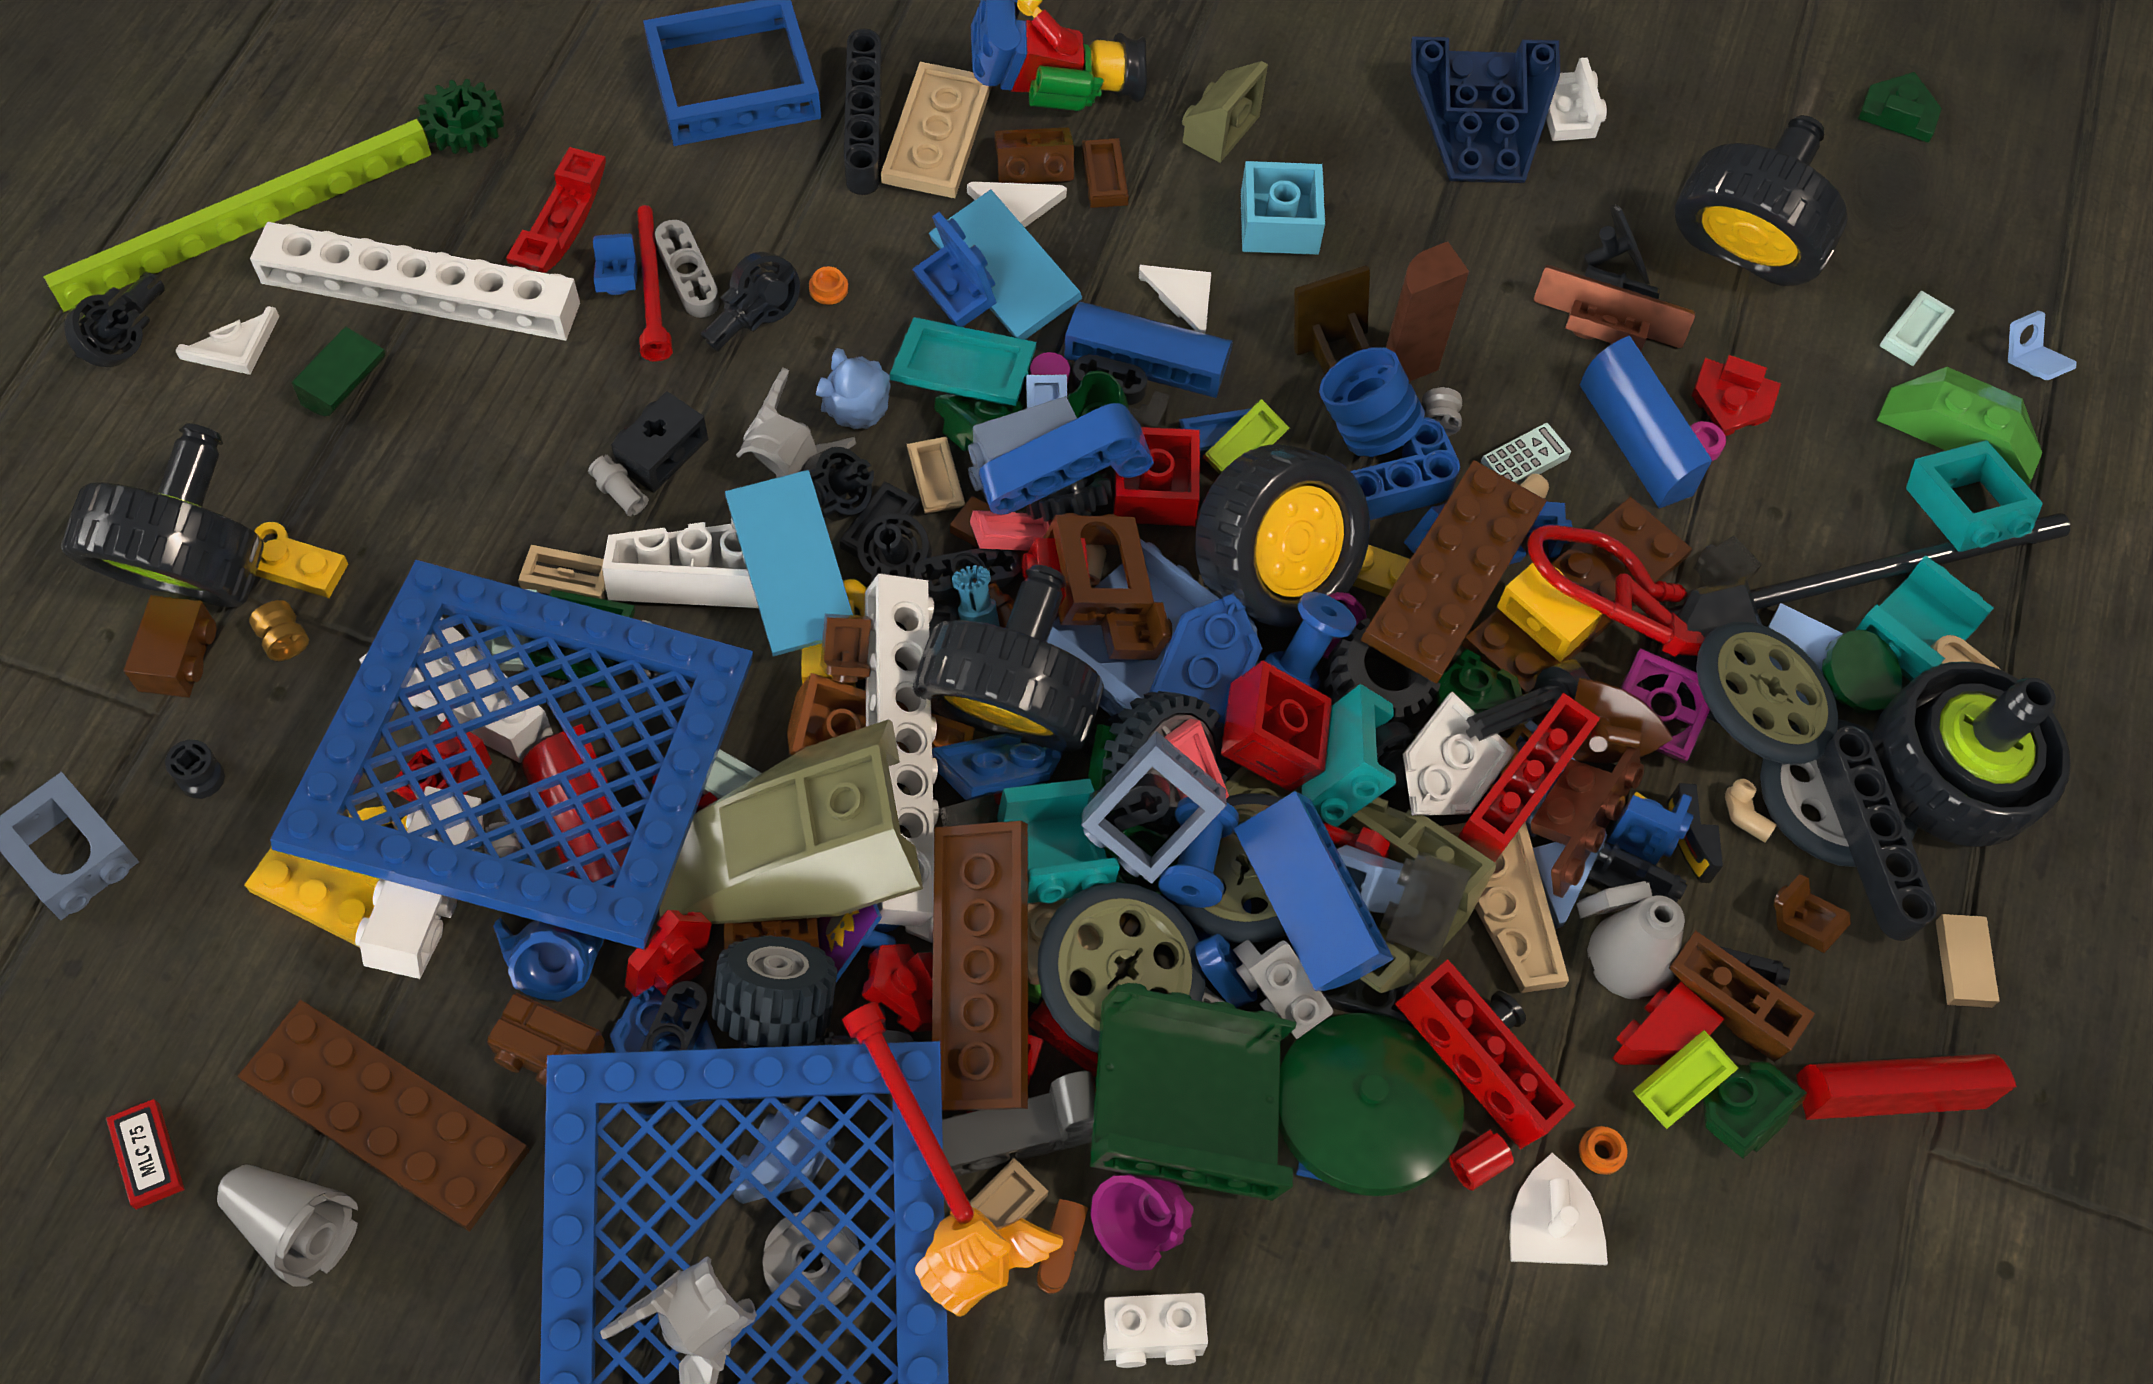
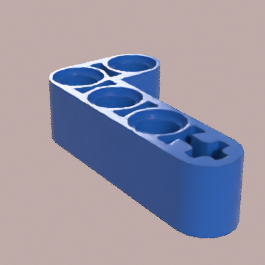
M1112 403L1095 409L989 461L980 468L978 474L991 512L1002 515L1017 511L1110 465L1120 476L1130 478L1147 472L1154 462L1138 421L1126 406Z
M1424 417L1423 424L1416 435L1404 444L1402 459L1350 471L1358 480L1364 495L1367 496L1365 498L1370 520L1440 503L1451 496L1459 474L1460 463L1440 422Z

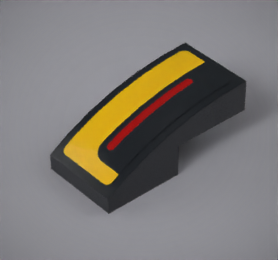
M1679 783L1667 801L1668 810H1673L1684 793L1692 797L1687 812L1694 816L1683 839L1679 838L1677 844L1684 859L1701 883H1711L1723 867L1719 825L1701 824L1697 784Z

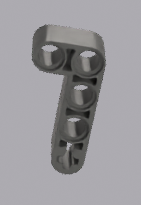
M1080 1071L1057 1078L1050 1085V1093L1028 1098V1109L980 1110L942 1120L943 1152L956 1177L1005 1165L1013 1158L1020 1161L1091 1142L1096 1091L1092 1073Z

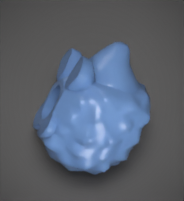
M836 348L831 363L833 371L827 379L822 377L817 386L816 395L822 397L821 412H827L830 417L835 419L838 425L852 429H868L870 426L877 424L888 409V394L891 387L889 382L890 375L882 370L878 361H869L863 356L847 358L843 349Z

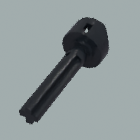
M1568 659L1546 668L1537 676L1534 691L1468 717L1466 721L1470 728L1466 730L1469 738L1476 736L1481 741L1541 715H1547L1563 692L1575 700L1579 678L1589 680L1590 678L1576 659Z

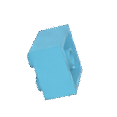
M1245 162L1241 187L1242 252L1319 255L1325 228L1322 164Z

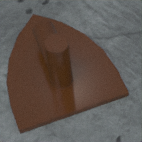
M1579 678L1575 701L1600 717V720L1573 755L1575 760L1604 764L1619 762L1628 747L1639 748L1641 757L1652 753L1673 739L1661 718L1641 699L1622 688L1599 681Z

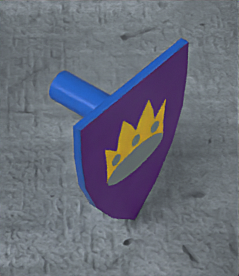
M876 904L840 916L819 917V948L825 951V955L831 957L835 962L834 967L837 968L836 982L862 946L875 950L880 945H894L896 943L893 936L874 930L882 918Z

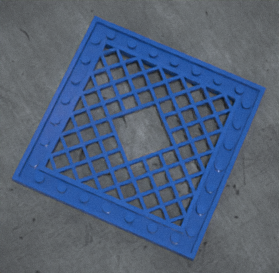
M415 560L270 839L272 850L644 949L750 669L753 651ZM443 614L451 616L440 620ZM472 622L492 627V629L478 633ZM463 623L470 637L449 644L442 630ZM434 634L441 647L424 653ZM515 634L536 640L521 645ZM506 635L513 648L492 656L484 642ZM476 645L484 659L462 666L455 653ZM558 645L577 650L578 652L564 657ZM548 646L556 660L535 667L528 653ZM447 656L454 670L432 677L425 664ZM519 657L527 671L506 678L498 664ZM600 657L621 663L607 668ZM591 658L598 672L578 679L570 665ZM417 667L424 681L407 687ZM490 668L498 682L476 689L469 675ZM562 668L570 682L549 690L541 676ZM643 668L662 673L663 675L649 679ZM633 669L641 683L621 691L613 676ZM460 679L468 693L446 701L438 687ZM533 679L541 694L520 701L512 687ZM605 680L613 694L593 702L584 688ZM686 680L694 682L692 689ZM676 681L684 695L664 702L656 688ZM430 690L438 704L415 712L408 698ZM504 691L512 705L490 713L482 698ZM576 691L584 705L563 713L555 699ZM648 692L656 706L635 713L627 699ZM400 701L407 716L389 722ZM474 702L482 716L460 724L452 710ZM547 702L582 759L583 764L502 796L465 733ZM619 703L627 717L607 725L598 710ZM685 705L678 723L670 711ZM444 713L451 728L429 736L421 721ZM590 714L598 729L577 736L569 722ZM662 714L671 729L650 736L642 722ZM413 725L421 739L398 748L390 733ZM634 726L642 740L621 748L613 733ZM381 737H383L390 751L371 758ZM458 737L465 751L443 760L435 745ZM604 737L613 752L592 760L584 745ZM671 740L664 758L656 745ZM427 748L435 763L412 772L404 757ZM648 749L657 764L636 772L628 756ZM396 760L403 775L380 784L372 769ZM471 760L479 775L457 784L449 769ZM619 760L628 775L607 784L598 768ZM440 772L448 788L425 796L418 781ZM590 772L598 788L577 796L569 780ZM363 773H365L372 787L353 794ZM658 774L650 794L642 780ZM485 784L493 800L471 808L463 793ZM560 784L568 800L547 808L538 793ZM634 784L642 800L622 808L613 792ZM410 785L418 800L394 809L386 793ZM530 796L539 812L516 820L508 805ZM604 796L613 812L592 820L583 804ZM378 797L386 812L362 821L354 806ZM455 797L463 812L440 821L431 805ZM345 809L350 817L343 816ZM423 809L431 825L408 833L400 818ZM500 809L508 824L485 833L477 817ZM575 809L583 824L561 832L553 817ZM644 810L638 827L635 830L628 816ZM619 820L628 836L607 845L598 829ZM469 821L477 837L458 845H453L445 830ZM545 821L553 837L531 845L522 829ZM388 822H392L395 829L384 827L381 825L386 824ZM514 833L522 849L500 858L491 842ZM590 833L599 849L576 857L568 841ZM437 834L441 842L427 837ZM559 845L568 862L545 870L537 854ZM483 846L487 854L474 851L473 849ZM629 847L623 865L620 867L613 853ZM528 858L532 866L518 862ZM605 858L614 874L591 882L582 866ZM574 870L578 878L564 874Z
M940 1041L887 1043L943 1150ZM865 1044L547 1055L540 1384H602L619 1365L638 1384H651L670 1362L679 1370V1363L681 1362L677 1357L679 1352H676L674 1349L670 1350L652 1332L653 1328L659 1323L658 1314L646 1325L641 1320L634 1324L640 1332L621 1352L607 1339H603L600 1331L610 1324L620 1312L623 1314L628 1309L627 1305L645 1286L651 1291L658 1287L652 1278L670 1259L683 1270L691 1267L677 1252L746 1179L816 1247L757 1309L755 1321L743 1328L731 1340L732 1349L747 1333L766 1351L748 1373L729 1355H726L725 1364L741 1379L738 1384H757L752 1378L771 1358L792 1377L786 1384H810L803 1376L821 1356L842 1374L835 1384H845L847 1381L851 1384H862L853 1374L872 1353L892 1372V1375L883 1384H893L897 1379L898 1384H949L947 1310L941 1304L934 1301L930 1293L922 1287L920 1279L915 1272L917 1263L925 1257L928 1247L933 1242L936 1228L945 1218L944 1196L894 1099L892 1112L875 1096L876 1094L891 1093ZM862 1095L845 1114L825 1097ZM813 1097L796 1116L776 1099ZM764 1099L746 1118L727 1101ZM715 1100L697 1120L679 1103ZM868 1100L888 1118L870 1138L850 1121ZM666 1102L648 1121L630 1105L632 1103ZM819 1102L839 1119L821 1140L801 1123ZM616 1104L599 1121V1105ZM770 1104L790 1121L771 1142L752 1125ZM721 1106L741 1123L722 1144L702 1126ZM673 1107L691 1126L671 1146L653 1127ZM624 1109L641 1128L621 1147L604 1128ZM844 1125L864 1143L846 1164L826 1147L828 1142ZM892 1125L894 1162L875 1145ZM795 1127L815 1145L796 1166L776 1148ZM747 1129L765 1148L745 1168L727 1149ZM698 1131L716 1150L696 1170L678 1150ZM648 1133L666 1152L646 1172L628 1153ZM600 1136L616 1154L598 1172V1137ZM869 1149L889 1167L871 1188L850 1170ZM820 1151L840 1169L821 1190L801 1172ZM771 1153L790 1171L772 1192L752 1174ZM721 1155L741 1173L722 1194L702 1176ZM673 1157L691 1176L671 1196L653 1176ZM623 1159L641 1178L621 1198L603 1179ZM893 1174L895 1212L876 1195V1192ZM845 1175L865 1193L846 1215L826 1196ZM796 1177L815 1195L797 1216L777 1199L780 1193ZM696 1181L716 1199L697 1220L677 1202ZM648 1183L666 1202L645 1222L628 1203ZM599 1186L616 1204L597 1223ZM870 1199L890 1218L871 1239L851 1221ZM820 1202L840 1219L822 1241L802 1223ZM671 1208L690 1225V1228L672 1247L653 1229L655 1224ZM621 1210L640 1227L637 1233L622 1248L603 1231L605 1226ZM894 1224L896 1263L876 1245ZM845 1226L866 1244L847 1265L827 1247ZM646 1234L665 1252L647 1273L627 1255ZM598 1237L615 1256L596 1274ZM870 1250L891 1269L872 1290L852 1272ZM821 1252L841 1271L822 1292L802 1274ZM620 1261L640 1279L621 1300L601 1282ZM895 1275L897 1315L877 1296ZM846 1276L866 1295L848 1317L827 1298ZM796 1279L816 1297L797 1319L777 1300ZM596 1289L615 1306L597 1326ZM871 1301L892 1320L873 1342L852 1323ZM821 1304L841 1322L823 1344L802 1325ZM771 1306L791 1324L773 1346L752 1327ZM896 1327L898 1367L878 1348ZM847 1328L867 1347L849 1369L828 1350ZM796 1331L817 1350L798 1371L777 1352ZM645 1337L665 1356L646 1377L626 1359ZM595 1340L613 1358L610 1364L596 1378Z

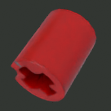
M1489 1130L1449 1157V1163L1463 1186L1470 1191H1474L1513 1165L1514 1158L1504 1139L1498 1133L1493 1134Z

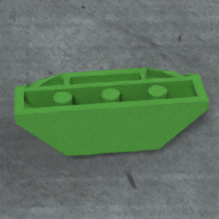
M1949 367L1892 387L1877 418V421L1946 451L1987 440L2027 486L2033 478L2042 455L2041 447L2022 398Z

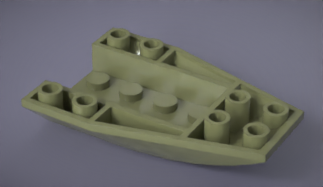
M888 719L808 746L696 812L660 905V918L667 910H678L682 915H687L688 912H701L712 924L835 917L923 889L916 847L901 835L889 766L900 763L893 722Z

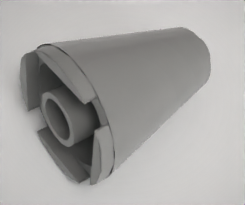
M1651 896L1600 922L1593 931L1587 948L1588 959L1590 957L1595 969L1593 973L1598 982L1610 992L1627 999L1655 996L1661 988L1665 990L1676 976L1669 967L1681 951L1685 923L1681 907L1668 897Z
M242 1165L231 1170L222 1178L218 1187L217 1203L275 1274L282 1281L287 1282L293 1287L307 1286L313 1283L308 1277L319 1269L324 1273H328L345 1254L356 1233L358 1223L352 1220L351 1217L352 1208L358 1210V1206L344 1192L252 1165Z

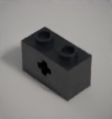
M666 391L657 401L649 403L642 415L629 428L621 430L611 446L616 464H621L631 478L655 493L709 439L704 416Z

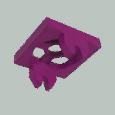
M1640 648L1620 688L1644 701L1651 709V700L1656 694L1665 693L1674 699L1676 705L1674 713L1670 716L1659 717L1663 722H1669L1676 718L1689 725L1686 730L1676 736H1672L1673 739L1655 751L1685 764L1710 711L1699 687L1697 673ZM1669 675L1664 687L1656 688L1651 692L1637 686L1640 681L1649 676ZM1681 681L1687 685L1694 696L1695 710L1689 709L1681 703V698L1677 694Z

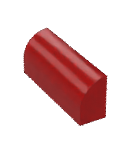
M583 724L572 727L577 736L586 733ZM562 731L533 747L523 759L522 770L528 785L581 765L583 761L566 733ZM591 742L585 744L584 747L592 760L596 759L597 756ZM601 767V768H598V770L600 771L601 775L603 776V778L605 779L606 783L608 784V781H607V779H606V777H605V774H604V772H603V770H602V767ZM590 772L569 780L577 796L598 788ZM560 784L538 793L547 808L568 800ZM604 796L583 804L592 820L613 812ZM575 809L553 817L561 832L583 824ZM619 820L598 829L607 845L628 836ZM546 825L550 837H553L551 831L549 830L548 826ZM590 833L568 841L576 857L599 849ZM559 845L556 846L555 849L561 863L568 862ZM629 847L613 853L620 867L623 865ZM605 858L582 866L591 882L614 874ZM574 870L566 873L567 876L578 878Z
M1996 1054L1809 1064L1796 1075L1798 1086L1807 1092L1805 1101L1802 1102L1806 1120L1987 1109L2017 1087L2008 1065Z

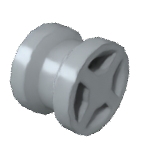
M1444 387L1428 390L1422 397V407L1425 411L1424 417L1440 422L1447 436L1456 434L1462 426V418L1460 413H1458L1462 407L1461 394L1456 390Z

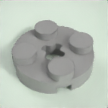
M821 1210V1213L810 1212L802 1223L822 1241L840 1219L831 1212ZM787 1218L781 1220L772 1229L765 1242L763 1270L766 1283L772 1293L803 1261L800 1256L805 1250L811 1252L816 1247ZM847 1226L827 1245L845 1265L860 1251L856 1235ZM825 1255L821 1258L823 1267L816 1272L811 1269L808 1272H802L821 1292L841 1272ZM862 1261L852 1270L857 1277L861 1270ZM846 1276L827 1298L834 1305H837L850 1294L855 1284ZM797 1279L778 1298L787 1307L803 1312L816 1299ZM821 1304L812 1314L819 1313L827 1308Z

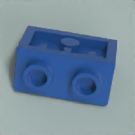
M1683 793L1673 810L1669 811L1654 800L1642 799L1633 795L1610 831L1606 841L1613 845L1616 843L1619 845V848L1654 865L1658 863L1663 855L1670 858L1679 838H1684L1694 815L1687 812L1692 797Z

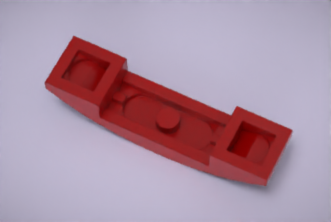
M572 147L568 148L554 173L555 188L531 230L526 231L522 229L506 257L508 264L546 273L562 259L580 232L591 209L604 172L605 156Z

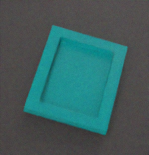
M914 317L908 332L905 334L900 351L895 358L890 372V380L925 389L1016 406L1026 375H1028L1037 342Z

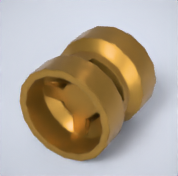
M275 600L260 606L252 613L249 620L255 634L263 638L262 647L267 656L274 661H284L299 655L309 643V638L302 625L295 623L297 616L293 609L284 600Z

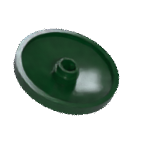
M1372 1013L1338 1015L1320 1022L1299 1037L1285 1055L1280 1067L1278 1127L1285 1143L1296 1159L1308 1171L1327 1184L1340 1190L1365 1196H1386L1402 1193L1425 1183L1433 1177L1446 1163L1457 1144L1464 1119V1102L1458 1077L1419 1031L1412 1026L1391 1017Z

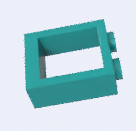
M1987 440L1915 459L1906 486V490L1958 552L1977 547H1986L1992 543L2014 537L2019 538L2031 533L2043 505L2042 501ZM1980 481L2001 506L1973 514L1954 492L1953 488Z

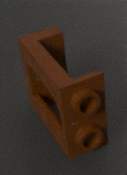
M1075 513L1055 515L1043 538L1055 539L1061 573L1065 576L1066 597L1058 609L1060 625H1101L1100 623L1106 613L1146 615L1154 599L1135 517H1118L1114 514L1079 516ZM1081 538H1085L1087 545H1119L1128 589L1091 588Z

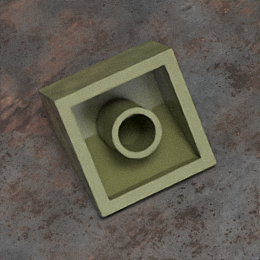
M1260 61L1225 71L1216 83L1211 82L1204 91L1199 103L1196 106L1191 105L1184 114L1182 125L1185 126L1183 143L1221 163L1260 117L1268 64Z

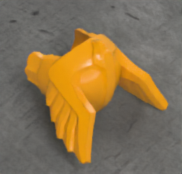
M972 1207L974 1211L973 1219L969 1223L962 1224L955 1219L950 1210V1215L944 1218L936 1228L933 1242L928 1247L925 1257L917 1263L915 1272L920 1279L922 1287L930 1293L934 1301L956 1316L961 1317L979 1300L1007 1286L1010 1269L1014 1267H1032L1033 1264L1048 1259L1049 1253L1061 1248L1063 1237L1040 1228L1023 1218H1019L1005 1226L995 1227L980 1210Z

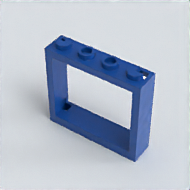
M755 0L643 20L647 45L674 146L821 119L819 91L791 0ZM782 28L786 29L802 84L677 107L663 50ZM809 102L808 106L800 107V103ZM688 125L689 128L678 129V126Z

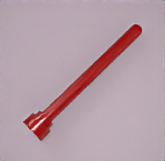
M642 205L637 210L646 328L639 337L641 356L646 360L655 362L668 359L672 355L673 349L672 337L662 326L653 211L650 206Z
M871 1002L857 1008L842 1019L845 1028L851 1038H857L860 1045H866L955 1219L962 1224L969 1223L974 1216L973 1208L883 1036L886 1029L882 1023L886 1019L878 1003Z

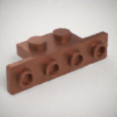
M1551 265L1545 266L1534 296L1536 303L1570 313L1565 329L1572 330L1576 336L1583 339L1596 338L1610 344L1630 336L1640 352L1643 349L1646 338L1682 348L1695 319V312L1693 310Z
M1628 747L1612 773L1571 759L1532 819V833L1566 845L1551 870L1554 895L1563 898L1571 885L1576 886L1584 873L1585 862L1590 853L1598 852L1604 841L1605 829L1611 820L1616 821L1620 817L1624 808L1625 797L1631 788L1636 789L1639 786L1644 774V765L1640 763L1639 748Z

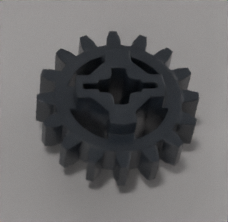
M1102 469L1027 505L1028 515H1032L1033 520L1043 518L1045 522L1053 521L1055 515L1075 513L1079 516L1092 515L1091 512L1096 511L1095 506L1108 504L1107 499L1114 498L1113 492L1115 491L1110 472L1106 473L1105 469Z

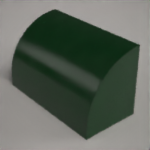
M345 326L292 381L300 404L318 415L330 416L385 358V350Z

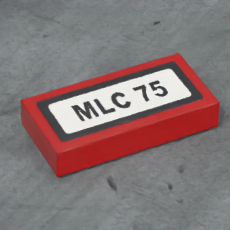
M152 1099L106 1118L128 1199L133 1208L137 1210L185 1190L160 1103Z

